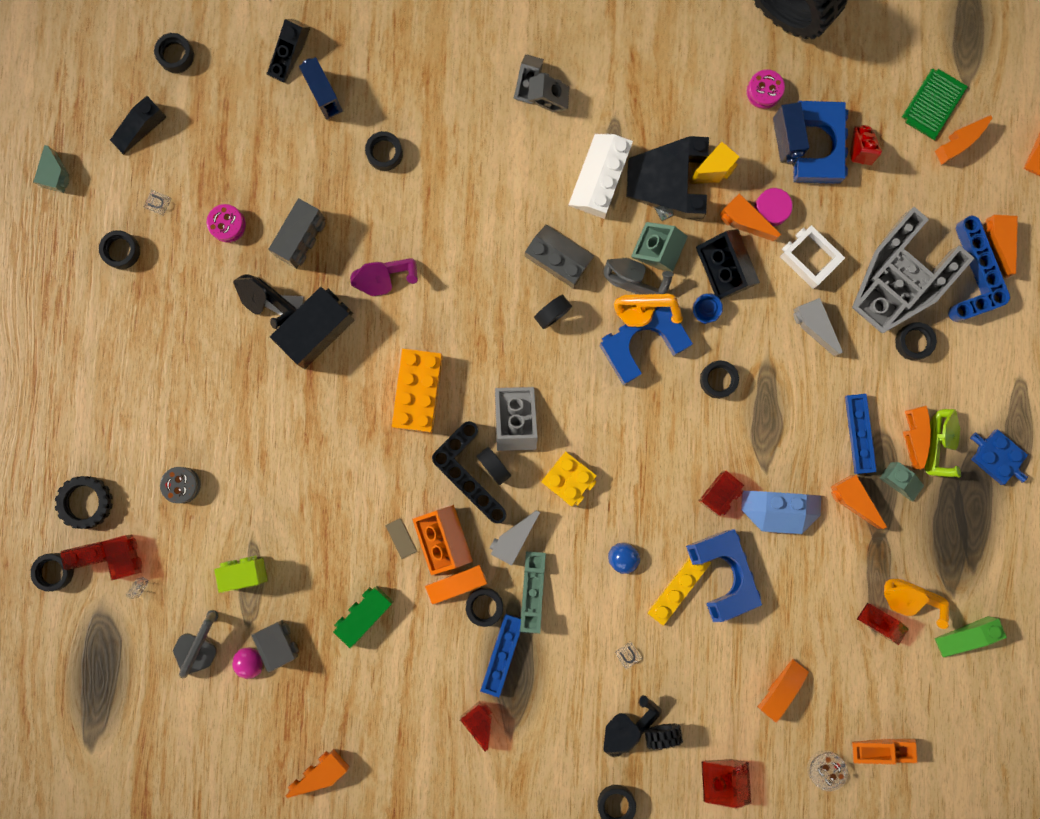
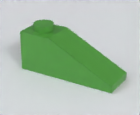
M987 616L934 639L942 657H947L990 645L1007 638L999 618Z

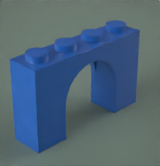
M799 101L802 104L805 126L818 127L827 132L832 141V150L830 155L824 158H798L794 163L793 182L840 184L848 174V167L845 166V159L848 156V147H845V140L848 137V128H845L848 119L846 102Z
M656 307L652 320L645 326L629 327L625 324L619 328L620 332L613 335L610 333L602 338L603 342L599 346L622 385L642 374L629 350L630 339L635 333L642 330L656 332L662 337L673 356L693 344L681 323L676 324L671 321L672 312L670 307Z
M735 529L725 530L686 546L692 565L703 564L715 558H721L732 569L734 579L730 591L726 595L706 603L713 622H724L762 606L761 595L756 589L753 573L749 569L747 556L742 550L740 537Z

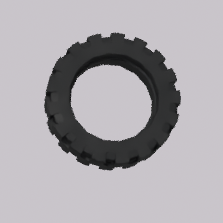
M89 476L73 477L70 481L64 482V486L58 489V496H55V510L58 511V517L60 520L63 519L65 525L71 526L74 529L94 528L98 524H102L104 519L110 515L109 511L113 506L111 503L113 497L109 493V487L105 486L102 480ZM81 486L91 487L99 498L97 511L92 517L87 519L77 518L69 507L71 494L76 488Z

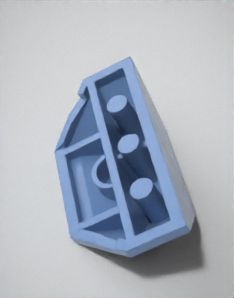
M742 490L741 510L762 532L803 534L821 516V496Z

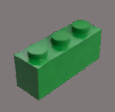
M378 586L373 589L369 587L362 595L364 599L359 604L355 602L348 610L350 614L346 618L342 616L334 625L336 629L333 633L349 648H352L394 603Z

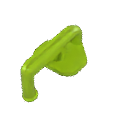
M941 409L935 413L930 421V447L925 471L932 476L959 478L961 477V471L958 466H955V468L939 467L941 441L943 447L957 450L960 440V425L956 409ZM942 417H945L946 420L943 424V432L941 434Z

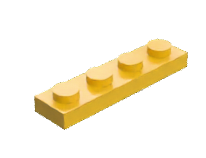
M689 557L648 610L647 614L664 626L711 562L692 565Z

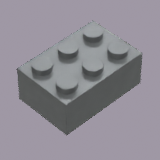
M298 198L268 250L276 258L297 269L299 265L301 266L306 259L305 254L308 249L314 246L316 242L315 237L318 232L324 229L326 224L325 217L319 209Z

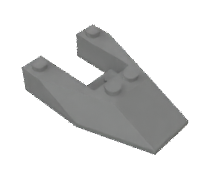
M915 207L911 208L901 217L875 250L852 306L858 314L880 333L890 330L936 303L974 259L972 255L959 245L950 250L931 272L904 249L906 245L929 220Z

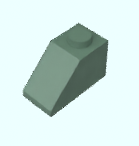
M44 145L33 182L42 188L64 193L65 188L69 184V174L56 151Z
M899 462L890 463L880 477L882 481L911 502L915 500L924 487L916 474Z

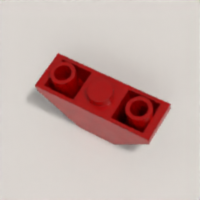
M861 125V127L854 126L850 150L851 160L854 163L872 165L882 152L875 132L866 125Z

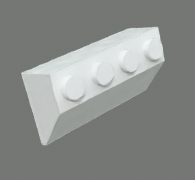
M595 134L568 206L605 219L633 141L615 134Z

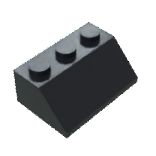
M739 229L725 231L696 246L713 292L720 299L760 283Z

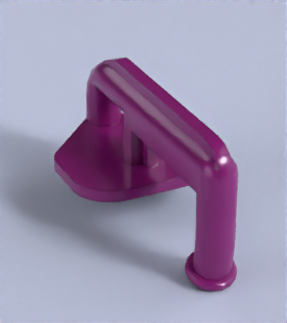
M409 258L386 263L372 262L364 264L361 268L352 272L350 277L351 286L370 296L384 295L392 289L389 274L407 270L409 275H407L406 280L411 284H415L418 281L416 261Z

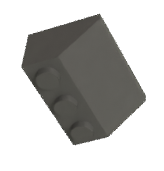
M545 225L539 231L525 251L527 259L571 288H574L594 258V255L548 225Z

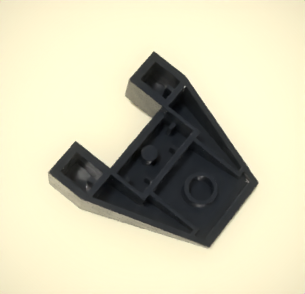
M689 136L628 158L626 197L682 219L702 220L706 215L707 195L687 194L689 162L703 163L709 155V137Z

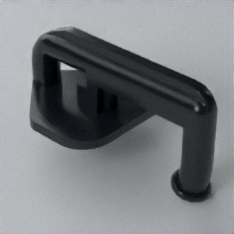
M244 274L233 281L242 304L256 315L262 313L266 301H269L283 313L277 318H271L270 324L273 329L281 326L297 310L295 306L258 277Z
M642 695L639 698V705L649 710L636 724L626 714L619 713L606 725L603 751L611 757H619L623 753L630 752L640 741L644 730L649 728L662 713L661 708L647 696Z

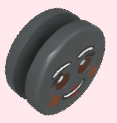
M173 467L164 473L160 481V490L164 498L177 504L192 501L197 497L201 488L199 476L194 470L187 467Z

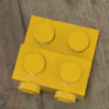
M565 451L541 483L572 507L574 504L578 506L584 499L583 492L586 489L590 491L597 481L594 480L596 475Z

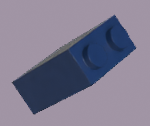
M317 58L304 60L299 65V68L325 119L327 120L342 113L341 105Z
M801 102L781 105L773 117L781 163L793 164L798 158L804 156L809 149Z

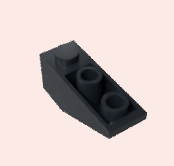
M295 19L284 20L267 75L283 83L286 82L305 46L310 26Z

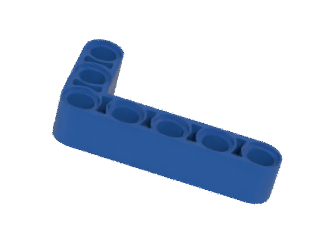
M973 215L958 222L956 232L963 249L974 257L969 265L981 295L953 305L949 309L948 315L954 322H960L1006 305L1010 300V294L981 221ZM966 223L971 226V230L967 229ZM973 241L977 242L978 248L974 247ZM980 259L984 260L985 266L981 265ZM988 277L992 279V285L988 282ZM995 295L999 297V303L996 302ZM977 301L980 302L981 309L977 307ZM958 308L963 310V316L958 313Z

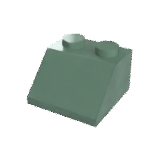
M646 222L631 257L654 268L673 272L688 236L675 226Z

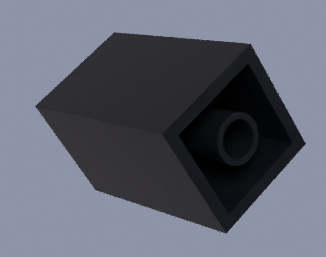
M320 286L269 337L298 366L306 369L355 321L351 317L354 313L343 302L338 304L337 302L340 299L329 288L324 290Z

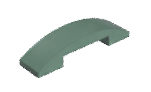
M526 551L520 632L540 634L546 553Z

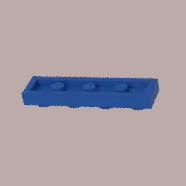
M867 394L845 396L854 474L877 472Z
M505 613L480 692L500 697L519 638L521 618Z

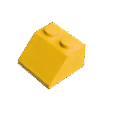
M721 142L695 171L690 182L692 184L718 183L723 178L728 179L738 166L736 162L740 156Z

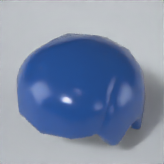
M712 293L700 295L693 303V314L698 321L704 324L717 321L723 312V304L720 298Z
M617 543L611 547L608 553L609 564L620 574H630L639 566L640 554L629 543Z

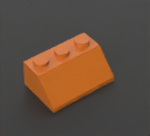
M454 505L412 519L431 575L473 562Z

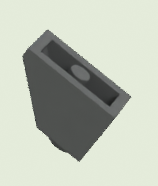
M525 54L519 70L514 99L532 104V102L528 101L529 79L541 73L544 59Z

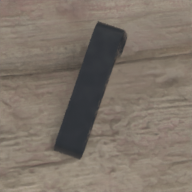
M468 421L463 423L434 452L432 461L491 522L499 524L505 520L506 510L455 460L479 433L477 425L474 422ZM471 425L475 428V433L472 436L465 435L464 429L466 426ZM454 439H458L461 442V447L458 450H452L450 447V443ZM440 453H444L447 456V461L444 464H439L436 460L437 455ZM453 467H458L461 470V475L458 478H453L450 475ZM467 481L474 482V491H465L464 484ZM479 496H488V505H479ZM493 510H502L503 518L500 520L493 519Z

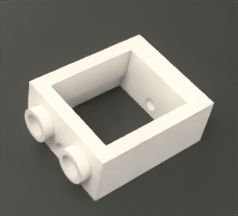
M811 225L807 230L803 227L795 235L798 239L794 243L789 241L782 248L784 253L780 258L814 289L845 257ZM807 236L832 258L816 275L791 253Z

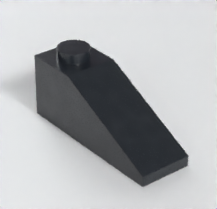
M146 96L130 110L110 141L124 155L167 117Z

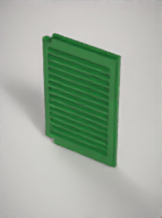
M932 68L902 118L906 119V124L935 141L968 86L940 69L936 71Z

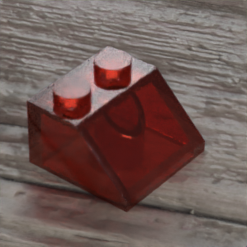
M734 759L701 761L703 798L705 803L735 809L751 804L749 762Z

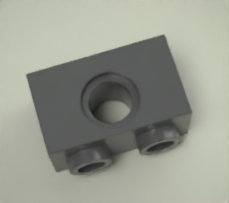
M539 73L538 76L529 79L528 101L551 112L568 109L569 86L563 84L561 80L550 77L547 73Z

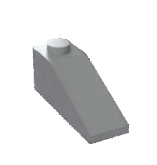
M820 298L794 309V320L797 324H800V327L833 356L843 353Z
M534 511L502 534L499 539L494 538L490 549L493 550L491 555L512 566L540 512Z

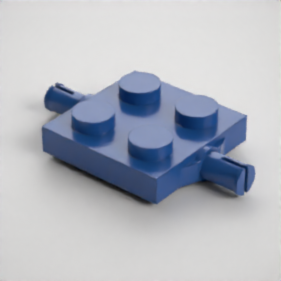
M998 429L994 430L986 439H983L977 432L970 437L979 445L976 454L971 460L1000 485H1005L1013 475L1022 483L1027 480L1028 476L1019 468L1028 455Z

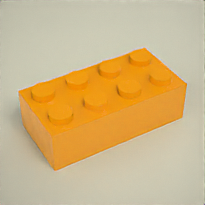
M402 348L392 428L433 433L443 360L442 353Z

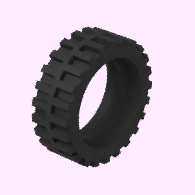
M754 0V5L757 9L760 8L763 11V15L766 18L769 17L774 25H779L786 33L791 32L793 36H801L802 39H808L809 37L810 39H816V37H820L842 13L847 4V0Z

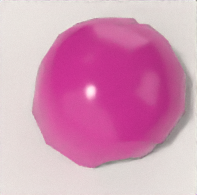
M247 647L235 653L232 666L234 672L239 677L253 679L262 672L263 661L258 650Z

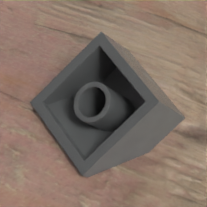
M282 620L251 635L268 673L298 657V646L294 641H291L289 626L287 623H283Z

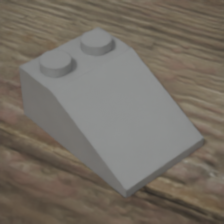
M534 387L495 388L497 451L536 450L538 437Z

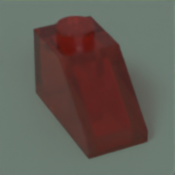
M869 603L865 605L857 618L858 621L898 646L909 630L901 621Z
M478 701L461 715L460 721L484 752H486L489 746L492 720L490 714L492 711L486 703L482 704Z

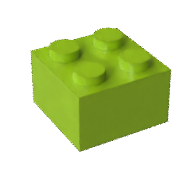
M257 555L242 558L240 563L237 560L220 563V568L214 569L218 593L254 586L268 581L264 559H257Z

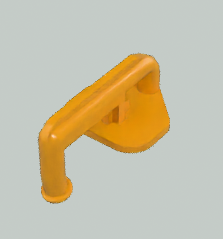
M672 294L623 295L614 302L617 316L629 327H642L649 324L656 307H670L672 312L671 321L676 324L683 321L678 300Z
M889 579L885 582L884 596L891 610L905 616H913L925 604H929L940 609V617L936 621L937 626L941 629L948 628L949 602L946 598L902 579Z

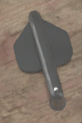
M629 258L608 259L604 267V276L612 285L635 294H666L674 273L664 271L662 273L663 280L658 289L642 283L646 268L640 262Z
M210 610L206 614V618L197 636L187 633L181 635L177 640L173 653L180 668L179 676L181 678H186L188 674L208 668L216 655V647L205 639L213 622L218 619V613L215 610Z

